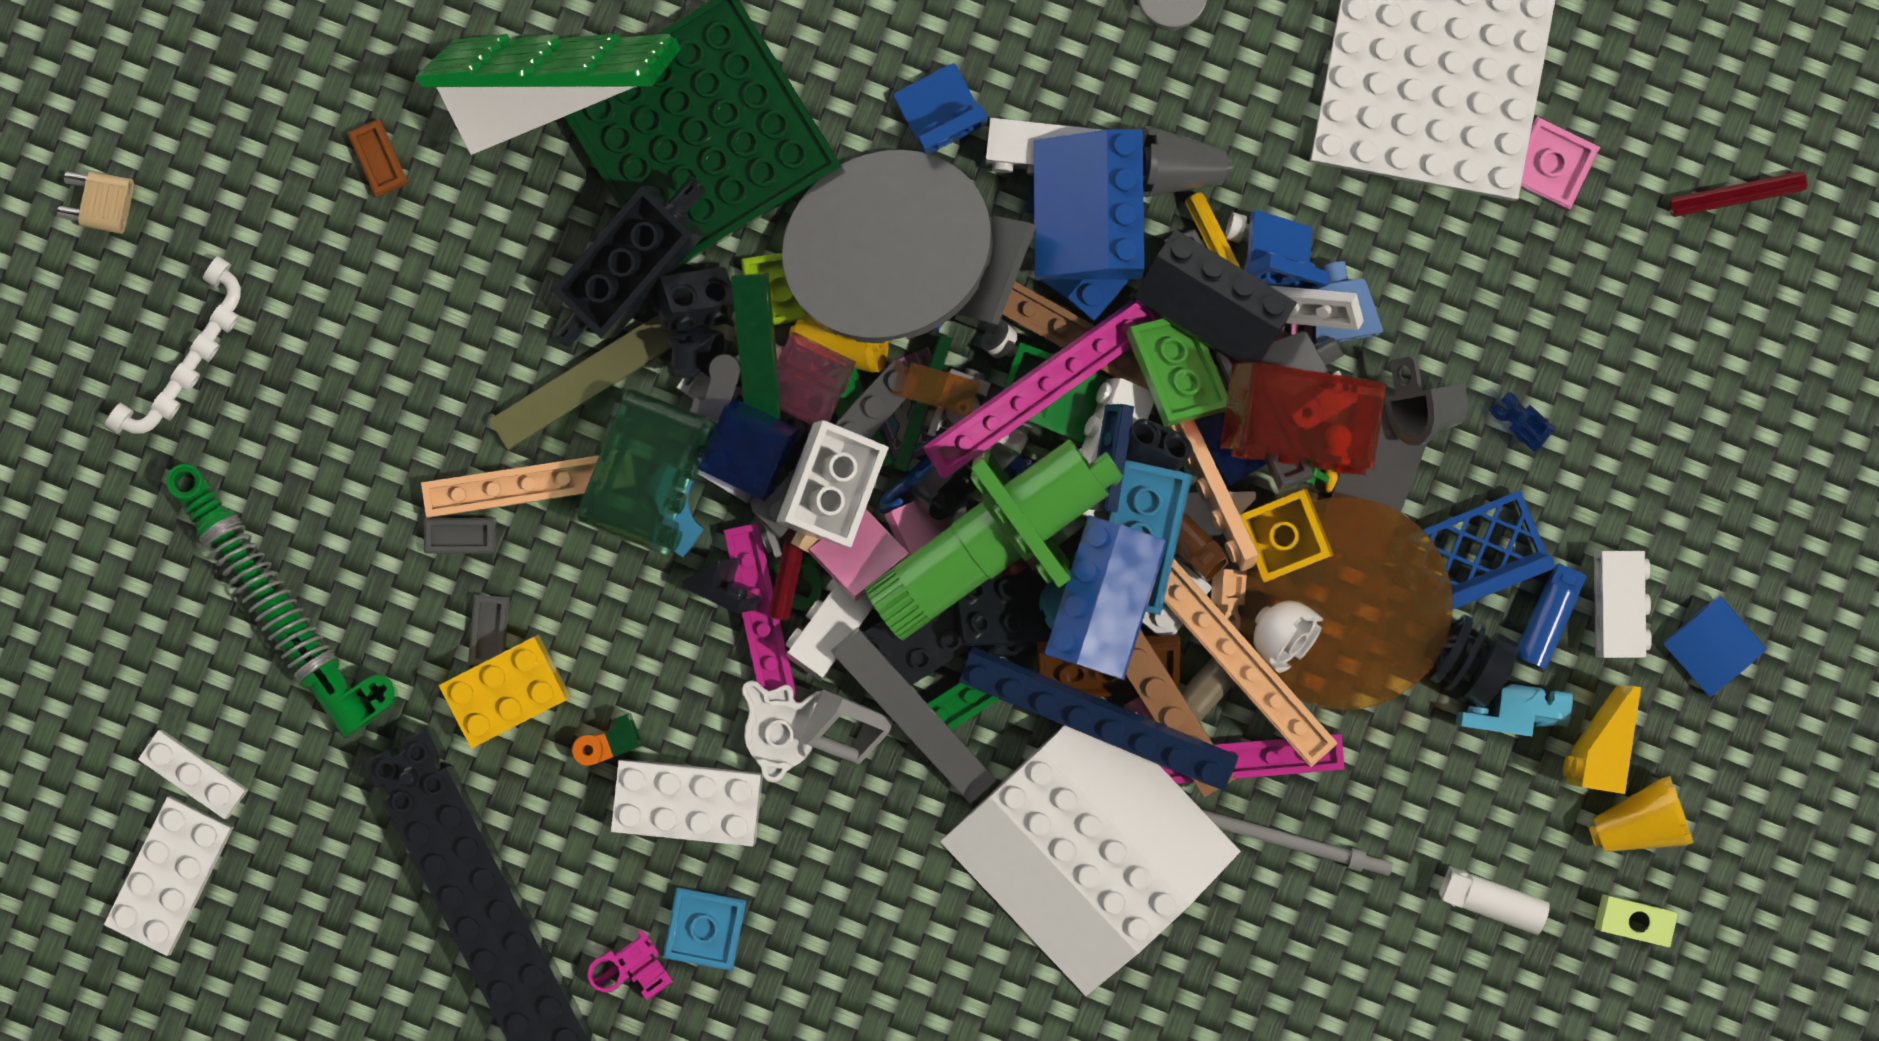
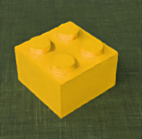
M1307 489L1240 514L1258 553L1256 565L1263 582L1334 555Z

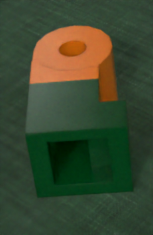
M628 713L614 718L616 729L600 735L587 734L579 737L573 744L572 749L575 760L581 765L590 766L644 746L632 714Z

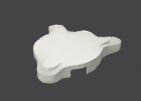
M753 680L743 684L742 694L749 708V716L745 725V744L750 754L761 767L762 776L767 781H780L788 770L801 763L809 755L813 747L804 744L802 737L822 691L813 693L802 702H796L794 700V690L790 685H783L768 691L761 684Z

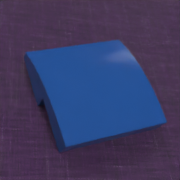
M1721 595L1695 613L1688 623L1665 639L1663 643L1709 697L1732 681L1767 650L1766 646Z

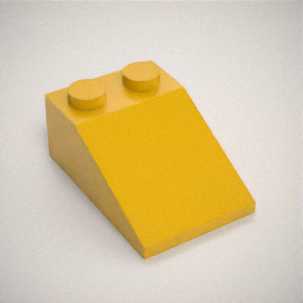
M1616 685L1572 747L1571 755L1565 757L1563 776L1567 777L1566 784L1625 794L1641 687Z

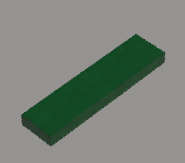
M944 335L938 337L893 464L896 471L907 473L952 346L953 338Z

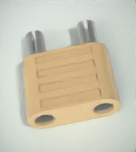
M67 171L64 176L86 180L80 181L64 178L66 184L84 187L80 209L59 206L57 210L79 214V216L57 212V216L78 221L82 227L123 234L127 224L134 189L133 179L92 171L88 175Z

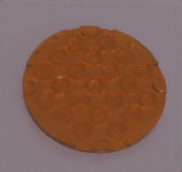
M1335 497L1314 501L1313 505L1334 555L1267 582H1263L1256 564L1255 567L1247 569L1245 605H1238L1242 633L1248 643L1255 649L1254 631L1257 625L1255 619L1264 607H1272L1276 603L1288 600L1306 605L1323 618V621H1317V624L1322 628L1318 638L1302 659L1299 660L1294 656L1287 662L1292 666L1290 669L1281 673L1274 669L1272 670L1298 699L1307 703L1342 710L1376 706L1390 701L1412 688L1426 675L1439 657V653L1448 637L1453 614V595L1449 573L1438 548L1418 524L1400 511L1380 502L1357 497Z

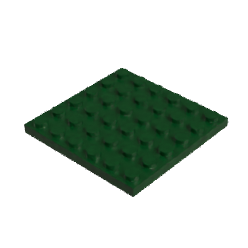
M711 0L656 33L670 34L672 38H676L681 50L653 86L631 88L564 116L621 209L641 185L656 186L670 199L686 182L689 176L694 177L700 182L698 184L699 187L703 185L706 188L705 194L687 212L688 218L705 233V236L677 268L842 167L740 0Z

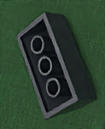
M1176 229L1157 255L1133 297V301L1253 374L1285 326L1297 304L1296 301Z

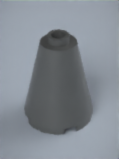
M1152 126L1141 127L1142 132L1145 133L1143 137V197L1221 185L1226 178L1231 176L1232 158L1227 156L1225 149Z

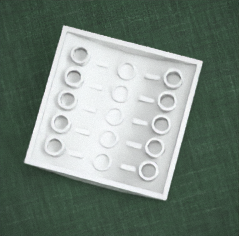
M1065 725L1056 731L940 841L1085 996L1139 954L1186 910L1241 852L1159 764Z

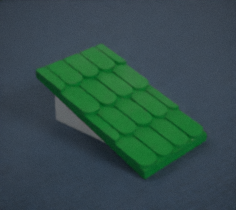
M618 33L563 39H560L559 35L556 34L511 39L508 34L459 38L454 39L451 44L441 51L416 75V78L421 87H437L462 139L472 155L631 88L653 86L681 50L677 39L672 38L670 34L620 38Z

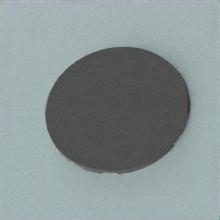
M879 151L849 160L841 164V168L816 182L806 192L792 213L784 236L782 257L784 274L795 300L809 318L820 327L832 334H840L853 338L857 342L885 343V340L904 337L911 339L925 334L948 321L969 302L978 290L979 282L986 267H989L992 255L991 219L985 201L977 187L953 164L931 154L918 151Z

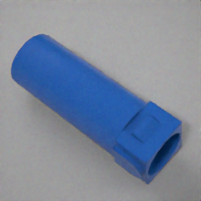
M1560 563L1556 564V568L1549 572L1545 581L1546 584L1519 642V650L1516 659L1545 671L1587 575Z

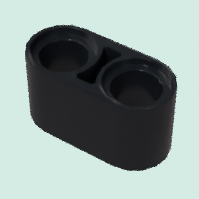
M1138 419L1131 425L1126 460L1177 471L1193 453L1191 442L1179 432L1147 419Z

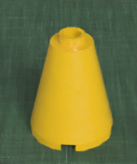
M809 317L798 319L795 326H791L789 332L790 346L795 347L797 354L871 373L883 371L885 368L889 341H885V343L857 342L853 338L830 333Z
M1671 776L1659 779L1593 818L1595 825L1589 827L1595 847L1602 845L1605 852L1687 846L1694 843Z

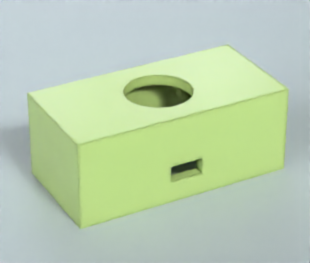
M1602 894L1594 928L1603 932L1670 948L1678 913ZM1637 911L1644 912L1649 918V926L1643 932H1635L1629 925L1630 916Z

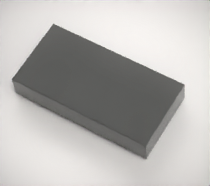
M424 518L425 554H496V518Z
M474 595L468 665L477 666L506 651L510 597Z

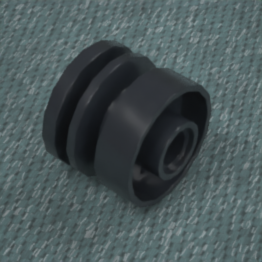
M1462 615L1440 641L1433 656L1428 679L1439 683L1445 677L1444 688L1452 690L1461 679L1464 680L1461 697L1480 708H1485L1507 682L1514 666L1519 644L1500 633L1493 634L1486 643H1483L1486 626L1478 623L1472 629L1473 618Z

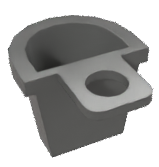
M1410 356L1392 360L1391 372L1395 395L1384 397L1391 429L1398 439L1407 445H1423L1431 441L1437 433L1455 427L1465 420L1468 412L1465 383L1423 390L1416 357ZM1404 365L1411 372V382L1409 385H1406L1401 377V370Z

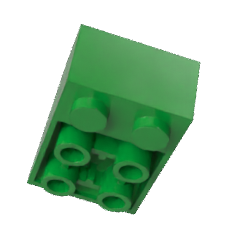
M1020 342L1003 390L1054 354ZM1094 373L1030 418L1025 424L1083 444L1086 438L1084 434L1085 425L1088 419L1094 415L1098 404L1096 401L1097 392L1100 386L1109 378Z

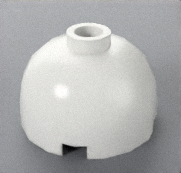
M1288 600L1276 603L1272 607L1266 606L1258 613L1255 619V623H1257L1254 631L1255 649L1272 669L1279 673L1287 671L1292 667L1287 663L1294 656L1299 660L1302 659L1313 646L1322 629L1317 624V621H1323V618L1313 609L1297 601Z

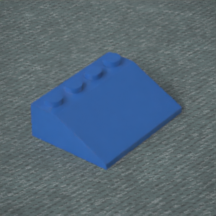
M1108 129L1034 140L1035 279L1142 278L1144 272L1142 129Z

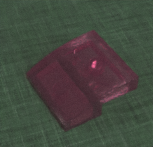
M793 332L777 361L782 411L810 425L821 420L830 423L838 399L846 391L856 361Z

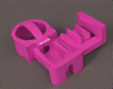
M641 930L637 931L640 937L616 954L613 951H609L604 956L595 959L588 970L590 984L596 990L604 993L617 990L629 978L633 982L638 980L644 988L641 993L647 1001L674 981L658 959L654 961L651 957L653 954L658 958L659 951L648 935ZM612 961L616 964L594 980L593 972L599 963ZM619 972V977L614 985L604 988L599 987V985ZM660 979H662V982H661V983H659L658 985H656V986H655L654 988H652L650 991H648V992L646 991V989H648V988L651 987L653 984H655L657 981H659Z

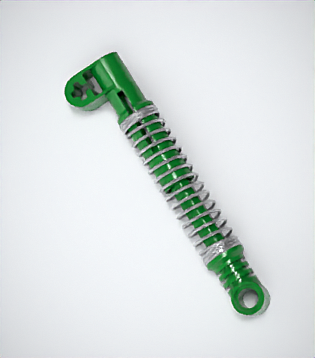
M180 464L173 467L166 478V486L180 506L186 508L185 513L191 515L190 520L197 522L195 524L197 538L205 548L217 544L218 547L210 553V557L220 552L224 554V557L216 563V566H220L227 561L231 564L230 567L223 571L222 575H227L234 570L238 574L230 580L229 584L232 585L242 580L244 585L236 590V594L246 589L249 590L251 594L246 596L242 603H246L253 598L257 601L249 609V612L255 611L258 616L255 621L261 620L264 624L261 631H269L271 635L268 637V640L274 639L277 643L275 649L281 648L284 653L281 659L288 658L290 661L288 668H295L297 672L294 677H296V680H299L298 683L303 688H309L342 737L346 739L390 710L398 699V690L395 684L386 677L376 675L365 679L352 688L339 670V660L337 656H334L335 653H332L333 650H329V646L321 644L323 637L315 635L316 627H309L310 618H303V609L295 607L297 599H290L291 591L282 589L284 581H274L278 572H268L271 562H262L265 553H255L258 549V544H249L252 535L243 534L245 525H241L242 521H240V518H237L238 515L233 510H227L225 506H221L222 501L216 499L217 494L215 492H210L212 487L197 468L189 464ZM187 475L194 476V488L188 492H181L179 489L180 480ZM242 527L241 531L236 535L234 532ZM245 537H249L244 544H242V542L239 540ZM255 546L253 551L249 554L246 548ZM262 555L257 562L253 560L254 557ZM268 565L263 572L259 568L261 566ZM275 574L270 581L267 580L266 576ZM281 583L280 586L276 590H274L272 586ZM297 638L301 641L298 645L294 641ZM304 646L308 652L303 654L300 647ZM311 655L313 659L308 661L306 657ZM322 672L335 689L334 693H330L318 675ZM374 686H378L381 689L386 687L387 691L383 694L385 697L383 702L376 699L370 702L376 710L370 715L356 694L363 691L365 696L370 698L374 695L372 690Z

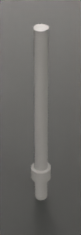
M1201 809L1219 829L1347 864V868L1359 872L1365 869L1387 876L1391 874L1393 862L1368 856L1366 851L1352 848L1351 851Z

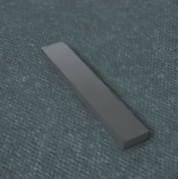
M858 627L831 650L838 661L970 804L997 781L991 772Z

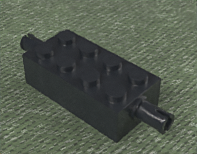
M689 176L671 199L664 195L656 186L641 185L551 291L573 311L562 325L553 332L557 339L563 337L560 340L562 344L572 347L573 343L587 327L600 339L615 338L650 299L659 276L670 275L705 236V233L688 218L687 214L696 201L707 191L703 185L698 186L700 183L698 180Z

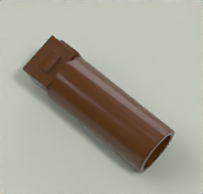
M1184 511L1175 553L1207 583L1229 563L1228 554Z

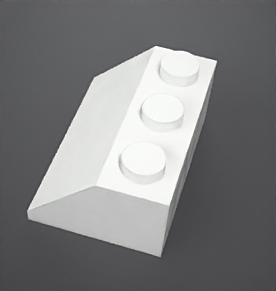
M825 420L814 422L776 523L805 535L851 548L889 447Z

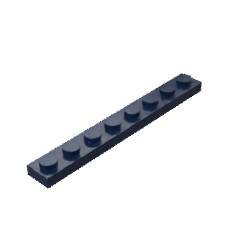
M976 647L971 649L959 682L1222 791H1225L1239 757L1234 753Z

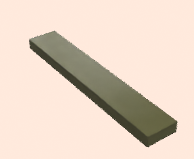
M656 315L494 416L489 421L507 450H511L670 351L672 347L669 345V337L679 330L664 331L659 315Z

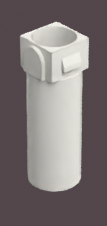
M1449 866L1439 891L1442 901L1450 903L1452 906L1465 908L1535 935H1539L1542 931L1549 913V902Z

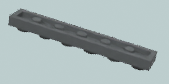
M895 358L834 425L870 439L922 381ZM796 467L753 513L778 538L788 530V527L776 523Z

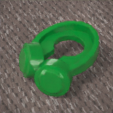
M803 554L800 569H802L803 578L811 584L812 592L804 600L794 597L792 608L797 610L810 609L817 599H820L822 592L821 578L817 571L819 563L808 554ZM779 563L776 565L774 569V573L776 575L778 572Z

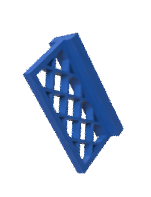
M1521 490L1389 543L1416 608L1414 611L1419 622L1426 621L1556 568L1551 555H1548ZM1514 500L1520 512L1516 526L1497 519L1502 506ZM1496 508L1493 516L1484 513ZM1478 516L1490 521L1483 539L1465 532L1470 518ZM1463 521L1460 530L1452 527V525ZM1523 521L1527 528V531L1521 529ZM1495 524L1513 531L1506 549L1488 542ZM1446 529L1458 534L1451 552L1432 545L1438 531ZM1518 533L1531 538L1536 553L1523 557L1511 552ZM1430 535L1428 543L1419 540L1420 538ZM1462 537L1481 544L1474 562L1455 555ZM1413 542L1425 547L1418 566L1405 561L1400 546ZM1485 547L1504 554L1498 568L1490 570L1478 565ZM1430 550L1448 557L1441 576L1423 568ZM1509 556L1517 559L1514 562L1506 564ZM1453 560L1471 567L1466 581L1457 583L1446 578ZM1408 568L1416 570L1413 578ZM1476 569L1484 572V574L1473 578ZM1420 573L1439 580L1434 594L1422 599L1416 588ZM1443 583H1447L1452 586L1450 588L1440 591L1443 586Z

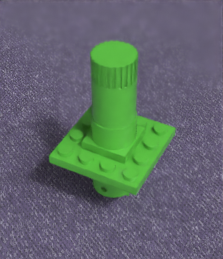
M1068 439L1012 480L989 449L975 457L972 463L973 472L970 478L979 491L984 494L982 502L951 523L952 526L865 587L868 598L891 631L899 639H906L989 578L993 579L1021 558L1026 562L1035 555L1037 559L1035 567L1048 584L1054 581L1059 588L1071 580L1069 559L1052 536L1110 494L1106 488L1112 484L1116 486L1122 479L1121 471L1107 451L1089 464L1075 444Z

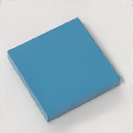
M677 887L663 958L733 971L747 900Z

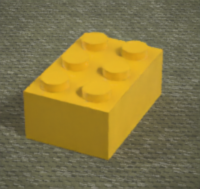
M539 634L438 685L471 749L571 697Z

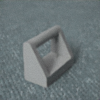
M823 689L803 734L802 742L852 763L860 764L889 734L894 720L873 709ZM842 714L863 722L853 747L823 736Z

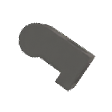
M726 353L717 355L712 360L709 366L711 380L705 398L695 396L690 412L724 422L740 375L739 361L735 356Z

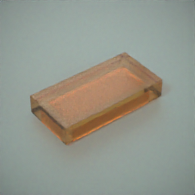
M911 362L901 397L967 416L972 411L980 381Z

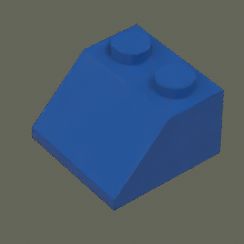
M1039 279V281L1086 321L1094 324L1131 279Z

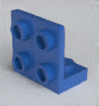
M954 63L894 94V99L923 153L932 154L987 125L988 116L982 105H977L957 65Z
M1260 210L1251 213L1246 272L1266 284L1282 287L1319 289L1327 286L1329 280L1328 271L1315 268L1316 265L1310 262L1312 228L1310 226Z

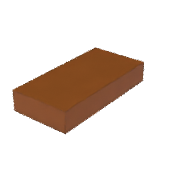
M380 119L347 133L375 197H382L409 185L401 163Z

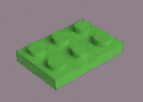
M1164 319L1129 327L1126 332L1164 427L1229 410L1232 404L1207 345Z

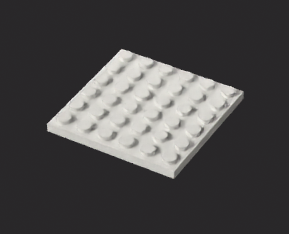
M1340 0L1310 163L1516 202L1521 188L1555 0Z

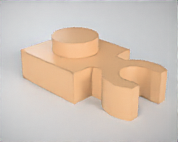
M1222 568L1212 579L1211 601L1217 604V608L1239 630L1241 618L1238 612V605H1245L1247 570Z

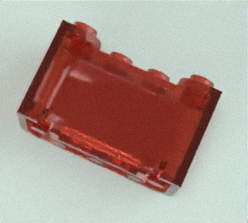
M1232 363L1220 448L1232 450L1231 457L1265 460L1266 454L1278 456L1277 463L1299 466L1300 459L1312 461L1311 468L1331 470L1334 473L1366 476L1367 469H1375L1387 384L1271 364Z

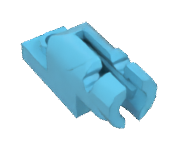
M1509 684L1503 686L1500 692L1495 695L1492 716H1489V709L1468 706L1467 713L1457 711L1455 725L1532 737L1534 723H1536L1535 727L1555 725L1567 727L1572 712L1573 695L1567 692L1550 691L1547 700H1545L1546 693L1542 688Z

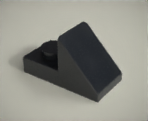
M739 558L718 561L683 580L681 586L736 614L757 610L760 596L749 592L747 585L734 581Z

